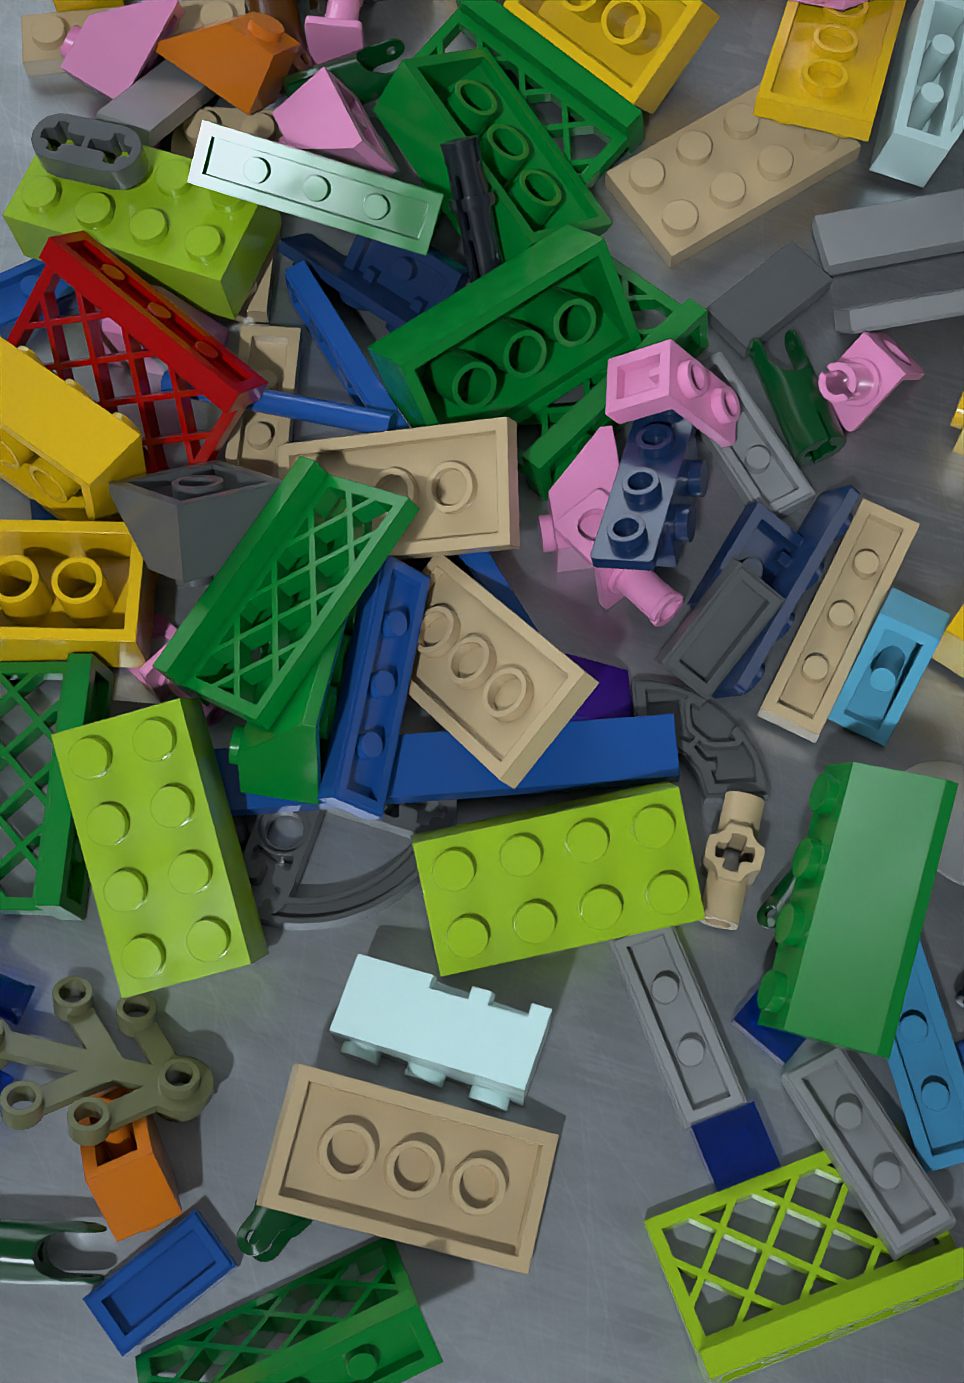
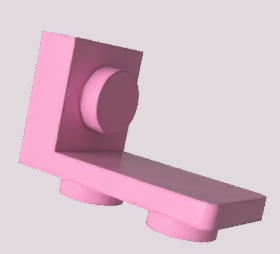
M669 339L608 359L605 414L615 422L623 424L673 409L722 448L735 444L736 421L740 416V404L735 391L673 340Z

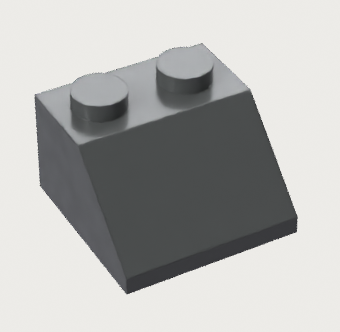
M216 459L108 483L110 496L148 569L175 579V584L178 586L200 587L211 583L214 575L221 569L283 480Z

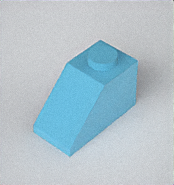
M892 587L827 719L886 746L942 638L951 614Z

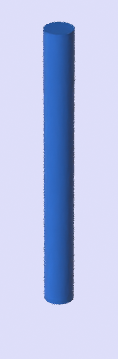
M166 370L162 376L161 391L173 390L169 370ZM265 389L256 403L245 408V410L367 434L393 431L396 429L397 423L395 413ZM204 395L190 396L192 400L212 403Z

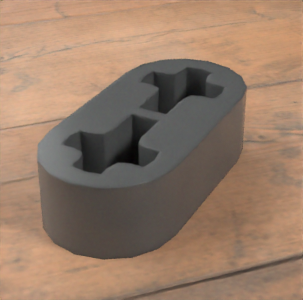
M57 113L41 120L32 132V146L42 167L47 173L56 177L108 189L124 190L138 184L147 173L149 162L141 140L135 131L128 127L72 114ZM72 140L74 145L67 144L66 141ZM53 146H54V147H59L58 150H57V151H53V150H52ZM122 152H128L129 156H121ZM107 158L115 160L114 164H109Z

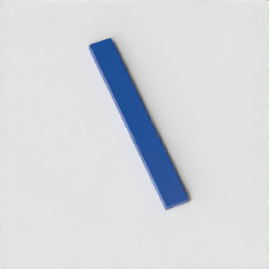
M303 260L285 269V280L291 305L353 404L359 407L395 413L397 418L395 430L410 429L305 261ZM489 552L448 555L451 561L538 631Z
M662 714L570 721L515 789L499 780L448 731L400 734L385 805L636 786L661 781L679 782L680 769L674 715ZM229 748L214 749L232 816L336 809V807L322 801L319 802V805L243 793L240 791L238 765L229 763Z

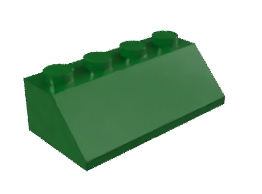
M487 47L401 60L373 111L427 189L444 194L441 209L460 236L456 213H450L448 199L452 198L440 143L473 135L479 136L481 158L488 188L495 191L497 203L492 205L504 263L566 224L598 236L608 231L613 222Z
M566 224L367 348L392 401L411 427L418 428L499 417H509L519 424L607 368L608 359L632 352L642 342L605 238Z
M372 521L364 524V535L372 532ZM347 533L326 544V555L348 544ZM349 566L327 577L328 589L341 582L348 572ZM310 586L289 597V609L310 599ZM360 598L271 728L267 730L248 720L245 726L237 724L234 727L229 747V763L238 765L241 792L319 805L320 800H317ZM311 621L290 631V644L302 639L311 626ZM272 641L261 646V659L272 654ZM272 676L252 686L253 704H257L273 681Z
M857 762L825 765L824 772L817 777L810 793L809 807L813 811L807 838H804L799 843L793 857L792 872L796 879L790 902L782 908L776 922L775 939L779 944L772 970H769L764 975L758 990L757 1003L761 1010L758 1025L832 1047L890 1059L959 783Z

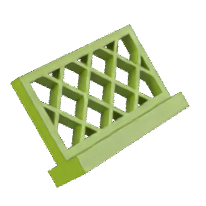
M893 1123L898 1132L900 1133V1135L902 1136V1138L904 1139V1141L906 1142L899 1128L898 1123ZM825 1151L644 1220L645 1230L696 1354L697 1365L705 1383H729L964 1289L963 1246L957 1248L949 1230L933 1238L935 1246L914 1254L907 1253L892 1263L874 1269L879 1254L891 1259L893 1258L878 1235L877 1238H874L837 1222L849 1189L837 1170L833 1168L834 1165ZM817 1174L842 1185L830 1218L791 1202L800 1179ZM789 1184L784 1198L769 1192ZM753 1198L779 1210L766 1244L727 1227L736 1204ZM725 1209L720 1223L705 1217ZM786 1213L825 1230L813 1264L773 1247ZM690 1223L715 1234L702 1268H697L673 1257L664 1232ZM832 1233L872 1250L862 1275L847 1280L820 1268ZM723 1238L761 1255L748 1290L709 1273ZM768 1259L808 1275L799 1300L782 1306L755 1294ZM680 1273L696 1279L690 1297ZM815 1279L831 1286L809 1295ZM704 1284L743 1301L734 1325L708 1336H705L694 1309ZM750 1305L767 1311L744 1321Z

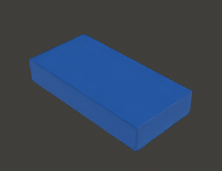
M195 1209L86 1295L83 1301L121 1356L127 1357L240 1266L201 1212Z

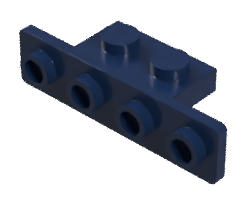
M304 233L282 238L277 248L279 253L293 261L292 266L304 260L316 280H322L339 291V298L350 307L361 311H370L385 321V327L390 333L464 288L469 279L466 267L430 245L428 254L425 256L356 235L346 257L314 235Z
M673 409L633 421L590 554L594 567L645 571L653 570L655 566L677 567L684 542L693 541L696 529L695 503L697 497H705L707 493L709 467L706 460H699L695 438L696 427Z
M852 485L821 493L816 498L797 532L759 501L745 506L687 605L692 609L696 606L732 558L741 562L786 600L711 695L714 699L741 696L752 690L761 680L765 672V664L763 662L770 649L791 628L795 620V614L793 613L795 606L804 591L811 588L820 578L824 570V563L822 562L831 544L846 532L853 520L851 510L861 493Z

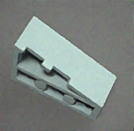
M919 0L903 27L869 168L870 171L924 188L964 130V0Z
M358 953L329 1029L334 1040L343 1044L340 1054L373 1067H378L381 1057L405 1065L407 1067L403 1075L404 1077L431 1088L441 1090L445 1080L470 1089L468 1095L470 1101L496 1111L506 1112L509 1103L524 1107L549 1033L551 1008L532 1003L529 1013L493 1001L495 994L492 991L472 986L469 993L437 982V977L432 974Z

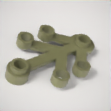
M70 976L61 979L53 987L52 997L55 1015L69 1023L83 1048L12 1032L8 1023L0 1018V1070L6 1067L10 1061L68 1074L42 1086L27 1080L16 1081L6 1086L0 1095L2 1120L10 1128L17 1130L32 1128L41 1121L43 1116L70 1105L67 1111L70 1138L79 1145L93 1146L103 1142L111 1131L155 1112L168 1121H189L197 1117L204 1110L213 1096L214 1078L211 1070L197 1058L176 1054L157 1024V1003L154 997L148 993L123 999L120 998L116 1005L118 1029L124 1035L135 1038L148 1064L123 1058L94 1010L93 987L91 983L82 977ZM72 996H78L82 998L77 1002L64 1001L66 998ZM134 1011L146 1013L141 1017L128 1016L129 1013ZM174 1083H186L182 1086L172 1085ZM112 1086L134 1090L109 1103L98 1097L91 1096ZM20 1101L33 1103L25 1109H15L12 1107V1105ZM86 1117H95L100 1120L96 1124L89 1126L78 1123Z

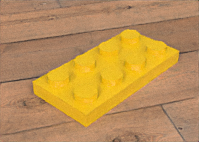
M788 0L756 96L753 116L771 119L780 124H793L828 132L841 138L850 137L868 142L906 0H869L845 10Z

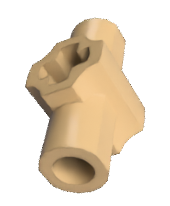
M739 791L725 793L716 834L709 835L699 864L698 872L706 877L702 895L706 919L698 920L703 924L727 930H737L739 926L747 886L753 885L761 870L765 854V848L757 842L765 801L756 795ZM726 849L734 850L740 854L737 862L741 864L737 871H729L722 867L725 860L722 857Z

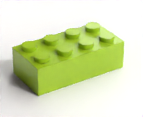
M72 140L66 141L67 144L74 145ZM143 145L149 162L147 173L138 184L124 190L108 189L51 175L42 167L35 154L2 214L24 256L42 261L38 257L49 237L84 230L148 284L163 287L196 309L236 320L283 224L279 210L187 183L193 159ZM53 146L52 150L57 151L59 147ZM122 152L121 156H129L128 152ZM107 158L109 164H114L115 160Z
M178 698L52 734L51 737L121 998L131 997L250 965L268 955V947L200 698Z
M668 781L410 835L440 977L706 919L679 786Z

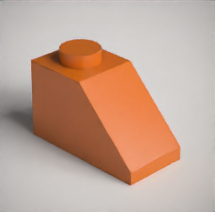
M253 11L188 29L160 40L155 52L245 114L250 115L275 103L283 85L282 77L287 76L301 43L286 34L283 25L278 20L267 14Z
M112 1086L91 1096L98 1097L109 1103L134 1090ZM153 1114L111 1131L108 1137L97 1145H80L85 1182L117 1242L140 1232L153 1230L165 1221L183 1214L174 1171ZM86 1117L78 1123L89 1126L96 1124L100 1120L95 1117Z

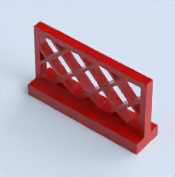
M84 230L49 237L38 257L46 265L6 341L16 348L26 346L34 329L46 327L54 362L43 363L46 369L65 381L66 379L74 380L72 368L92 365L99 395L98 400H93L95 403L111 414L118 412L117 406L138 403L145 437H142L141 440L146 474L170 469L167 466L163 444L184 442L189 465L215 460L245 408L259 400L269 382ZM61 278L75 289L80 314L60 317L54 290ZM42 313H43L44 319H43V320H39L40 317H41V315H42ZM110 318L121 327L126 352L105 354L98 319ZM82 322L90 357L70 360L62 325ZM156 356L168 366L173 390L151 393L144 358ZM128 360L136 395L115 397L108 363ZM204 395L223 411L212 429L197 431L190 396ZM175 398L182 433L161 435L153 401ZM206 439L201 447L199 440Z

